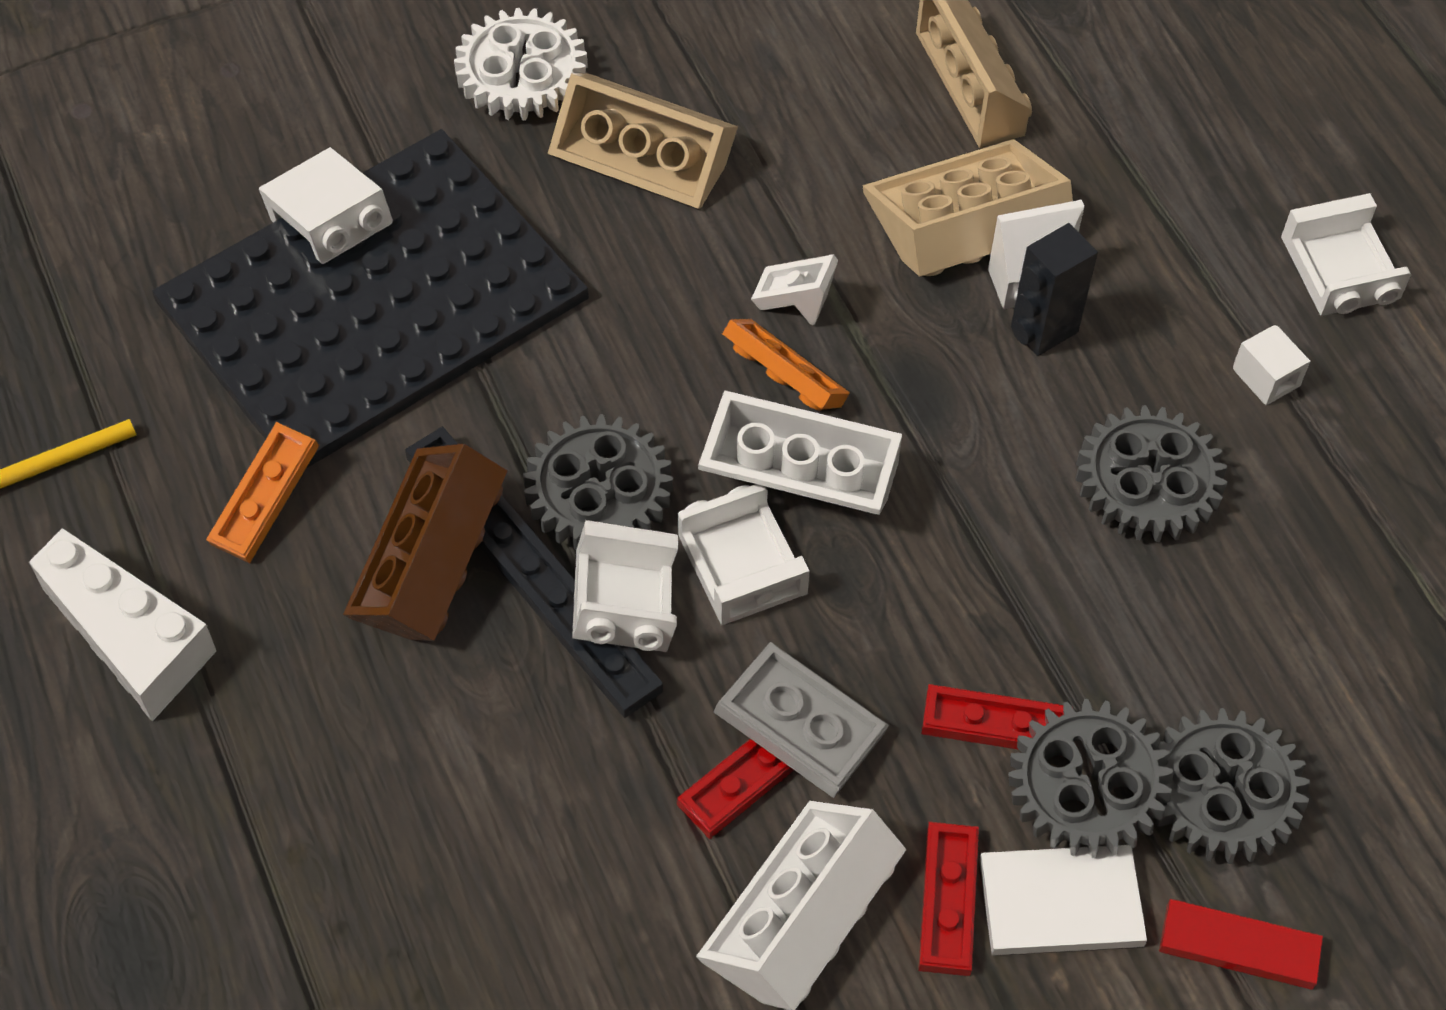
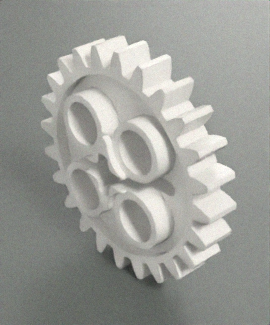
M516 8L514 16L508 17L501 10L499 12V20L495 21L491 17L485 16V27L472 24V35L463 34L461 36L463 46H456L457 58L454 59L458 87L464 88L466 99L474 98L477 109L488 104L489 115L491 116L500 109L504 110L505 119L507 120L511 118L514 112H519L522 120H526L529 111H534L539 118H542L543 108L549 107L557 112L559 111L558 100L563 101L571 73H586V68H588L584 40L578 39L577 29L567 30L565 19L553 23V13L551 12L547 13L543 18H538L537 9L535 8L532 9L528 16H523L521 9ZM528 39L526 42V54L523 55L522 48L525 40ZM519 72L520 80L518 86L514 88V86H516L517 83L516 73Z

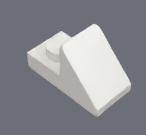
M833 254L767 266L751 300L760 310L795 305L810 325L814 326L827 298L838 259Z

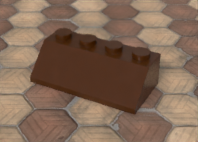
M466 444L418 448L343 615L349 619L409 640L434 641L447 623V610L455 592L460 589L466 579V566L473 550L478 547L484 537L485 522L491 508L501 498L503 492L502 483L508 470Z

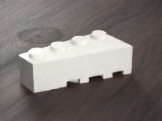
M63 528L29 561L45 593L73 627L86 639L96 655L115 674L120 684L134 697L151 721L162 712L216 652L213 640L204 622Z

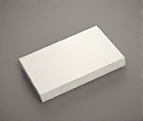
M1118 845L1117 855H1113L1107 846H1099L1096 858L1091 857L1088 847H1080L1075 856L1070 855V848L981 853L979 861L992 955L1145 946L1147 937L1132 847L1130 845Z

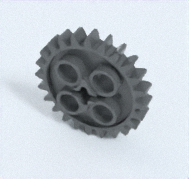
M1146 405L1142 406L1139 416H1135L1126 407L1123 410L1121 421L1110 413L1107 415L1105 425L1095 423L1091 436L1086 435L1084 437L1076 465L1079 466L1076 481L1082 483L1080 497H1092L1088 508L1090 512L1101 509L1105 511L1101 522L1103 525L1110 523L1114 519L1120 522L1118 526V534L1120 535L1129 527L1135 528L1136 540L1139 541L1142 539L1145 531H1151L1156 542H1160L1163 531H1168L1174 540L1179 539L1183 527L1188 532L1194 534L1199 522L1207 524L1213 510H1218L1227 485V481L1223 479L1227 465L1219 463L1223 451L1218 448L1209 449L1213 439L1212 434L1199 437L1197 431L1200 423L1195 422L1188 427L1182 425L1184 414L1181 412L1173 420L1168 419L1165 407H1161L1157 416H1151ZM1120 452H1125V453H1128V454H1130V455H1132V456L1124 455V454H1122V453H1120ZM1125 490L1132 491L1137 495L1129 494ZM1171 490L1179 491V492H1181L1182 494H1176V493L1172 492Z
M603 414L599 415L596 425H590L586 417L581 416L580 427L576 429L565 421L563 422V435L560 436L549 430L547 432L548 445L536 443V457L527 458L528 472L523 473L524 487L526 488L524 492L526 505H530L532 519H541L542 532L544 533L556 528V541L559 544L569 536L573 537L575 550H577L585 520L651 530L650 520L661 523L663 521L662 508L670 507L669 492H673V477L671 476V461L665 460V447L663 445L654 447V434L652 432L640 437V425L638 423L633 424L628 430L623 429L622 417H618L611 426L606 425ZM607 454L615 455L614 457H611V458H603V457H601V456L607 455ZM564 473H574L573 476L569 477L560 476ZM627 488H634L637 491L629 493L623 492L622 490ZM585 507L596 508L595 510L589 512L581 510Z
M1084 699L1082 711L1075 712L1067 701L1064 702L1063 716L1058 717L1050 709L1045 710V726L1033 720L1029 722V733L1032 738L1019 735L1017 738V748L1022 753H1011L1010 756L1011 767L1016 770L1009 772V786L1016 787L1012 791L1013 805H1024L1020 809V820L1028 822L1036 819L1033 825V835L1036 838L1049 831L1051 832V848L1055 849L1063 840L1070 842V855L1075 856L1081 844L1088 845L1091 857L1096 858L1099 845L1106 844L1109 851L1113 855H1117L1118 840L1123 839L1134 848L1137 846L1136 830L1149 836L1153 833L1154 824L1151 818L1163 820L1165 807L1160 802H1170L1172 789L1166 786V784L1172 782L1173 769L1163 767L1168 763L1169 751L1163 749L1156 750L1160 743V734L1157 732L1144 736L1147 721L1145 718L1130 724L1128 722L1129 708H1123L1115 716L1110 714L1109 701L1105 700L1098 712L1092 710L1089 699ZM1077 739L1083 742L1091 777L1094 780H1098V797L1107 813L1105 816L1098 814L1090 780L1087 775H1082L1083 760L1074 743ZM1108 743L1117 747L1118 751L1105 755L1095 750V747ZM1054 756H1062L1067 758L1070 763L1065 767L1057 768L1051 766L1046 761ZM1117 787H1125L1130 789L1135 795L1129 799L1121 800L1111 795L1110 791ZM1068 800H1077L1085 804L1086 808L1080 812L1072 813L1066 811L1061 805Z
M1220 708L1217 720L1212 721L1204 710H1200L1196 725L1187 717H1181L1178 728L1179 732L1171 727H1167L1163 737L1164 742L1160 741L1159 746L1156 748V750L1163 749L1169 751L1168 763L1163 767L1173 769L1172 782L1166 784V786L1172 789L1170 802H1160L1165 807V815L1163 820H1156V825L1158 827L1169 824L1173 825L1169 838L1171 842L1183 836L1188 838L1187 853L1189 854L1195 851L1199 845L1206 847V859L1210 862L1217 850L1224 851L1228 864H1233L1237 851H1242L1249 862L1254 861L1257 847L1267 855H1272L1276 846L1275 840L1286 845L1292 833L1290 829L1298 830L1303 818L1300 813H1305L1309 798L1304 796V794L1307 793L1310 780L1299 777L1304 771L1305 761L1291 760L1296 745L1287 744L1280 746L1278 743L1282 730L1277 729L1267 735L1263 732L1265 719L1262 717L1253 726L1246 724V713L1242 710L1237 715L1235 721L1228 720L1224 708ZM1223 751H1235L1243 758L1232 759L1227 757ZM1185 771L1194 772L1202 779L1192 781L1186 779L1181 773ZM1251 790H1264L1272 798L1261 799L1255 796ZM1221 811L1230 820L1219 821L1214 819L1208 812ZM1243 813H1244L1246 816H1248V817H1250V818H1252V819H1247V818L1243 815Z

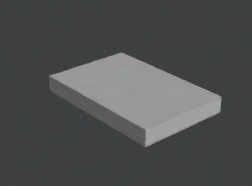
M772 642L765 647L721 698L714 710L715 714L833 798L878 743L889 726Z

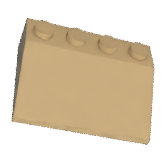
M1015 139L863 185L864 195L901 260L919 277L938 275L945 268L961 263H975L980 261L983 256L991 254L998 215L1073 201L1071 180Z

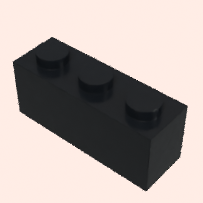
M1070 223L1065 224L1026 248L1011 328L1016 339L1021 344L1027 345L1037 356L1079 332L1098 251Z

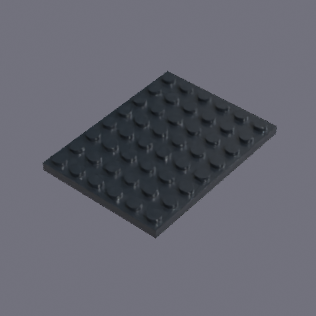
M443 129L436 131L363 172L365 176L383 190L393 222L324 264L320 263L315 257L310 242L286 220L281 218L152 290L156 303L265 440L276 422L316 440L319 447L306 469L589 299L588 287Z

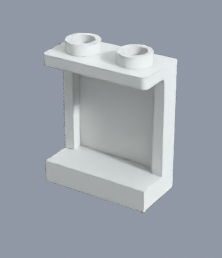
M331 147L259 187L271 221L275 222L281 218L286 220L310 242L316 259L322 264L369 238L393 222L383 190Z
M1370 193L1290 210L1281 238L1320 316L1334 313L1347 314L1361 307L1393 303L1401 299L1411 277L1408 267L1394 268L1371 224L1377 205Z
M758 484L739 486L731 490L727 495L716 499L694 502L678 513V536L721 626L808 594L810 571L803 557L795 558L768 506V490L766 486Z
M585 520L576 550L572 638L587 640L597 644L608 643L635 647L645 651L667 652L677 626V617L671 614L672 564L678 550V535Z

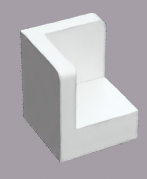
M1273 325L1241 343L1233 369L1265 405H1268L1301 386L1310 360L1278 326Z

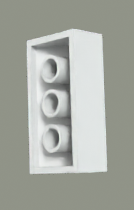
M724 390L698 464V470L879 515L888 500L898 466L902 434Z
M809 801L696 957L704 965L761 1003L786 1010H795L799 1003L808 996L811 986L827 963L836 956L840 944L856 921L865 914L868 904L881 885L893 874L895 865L906 851V848L873 809Z

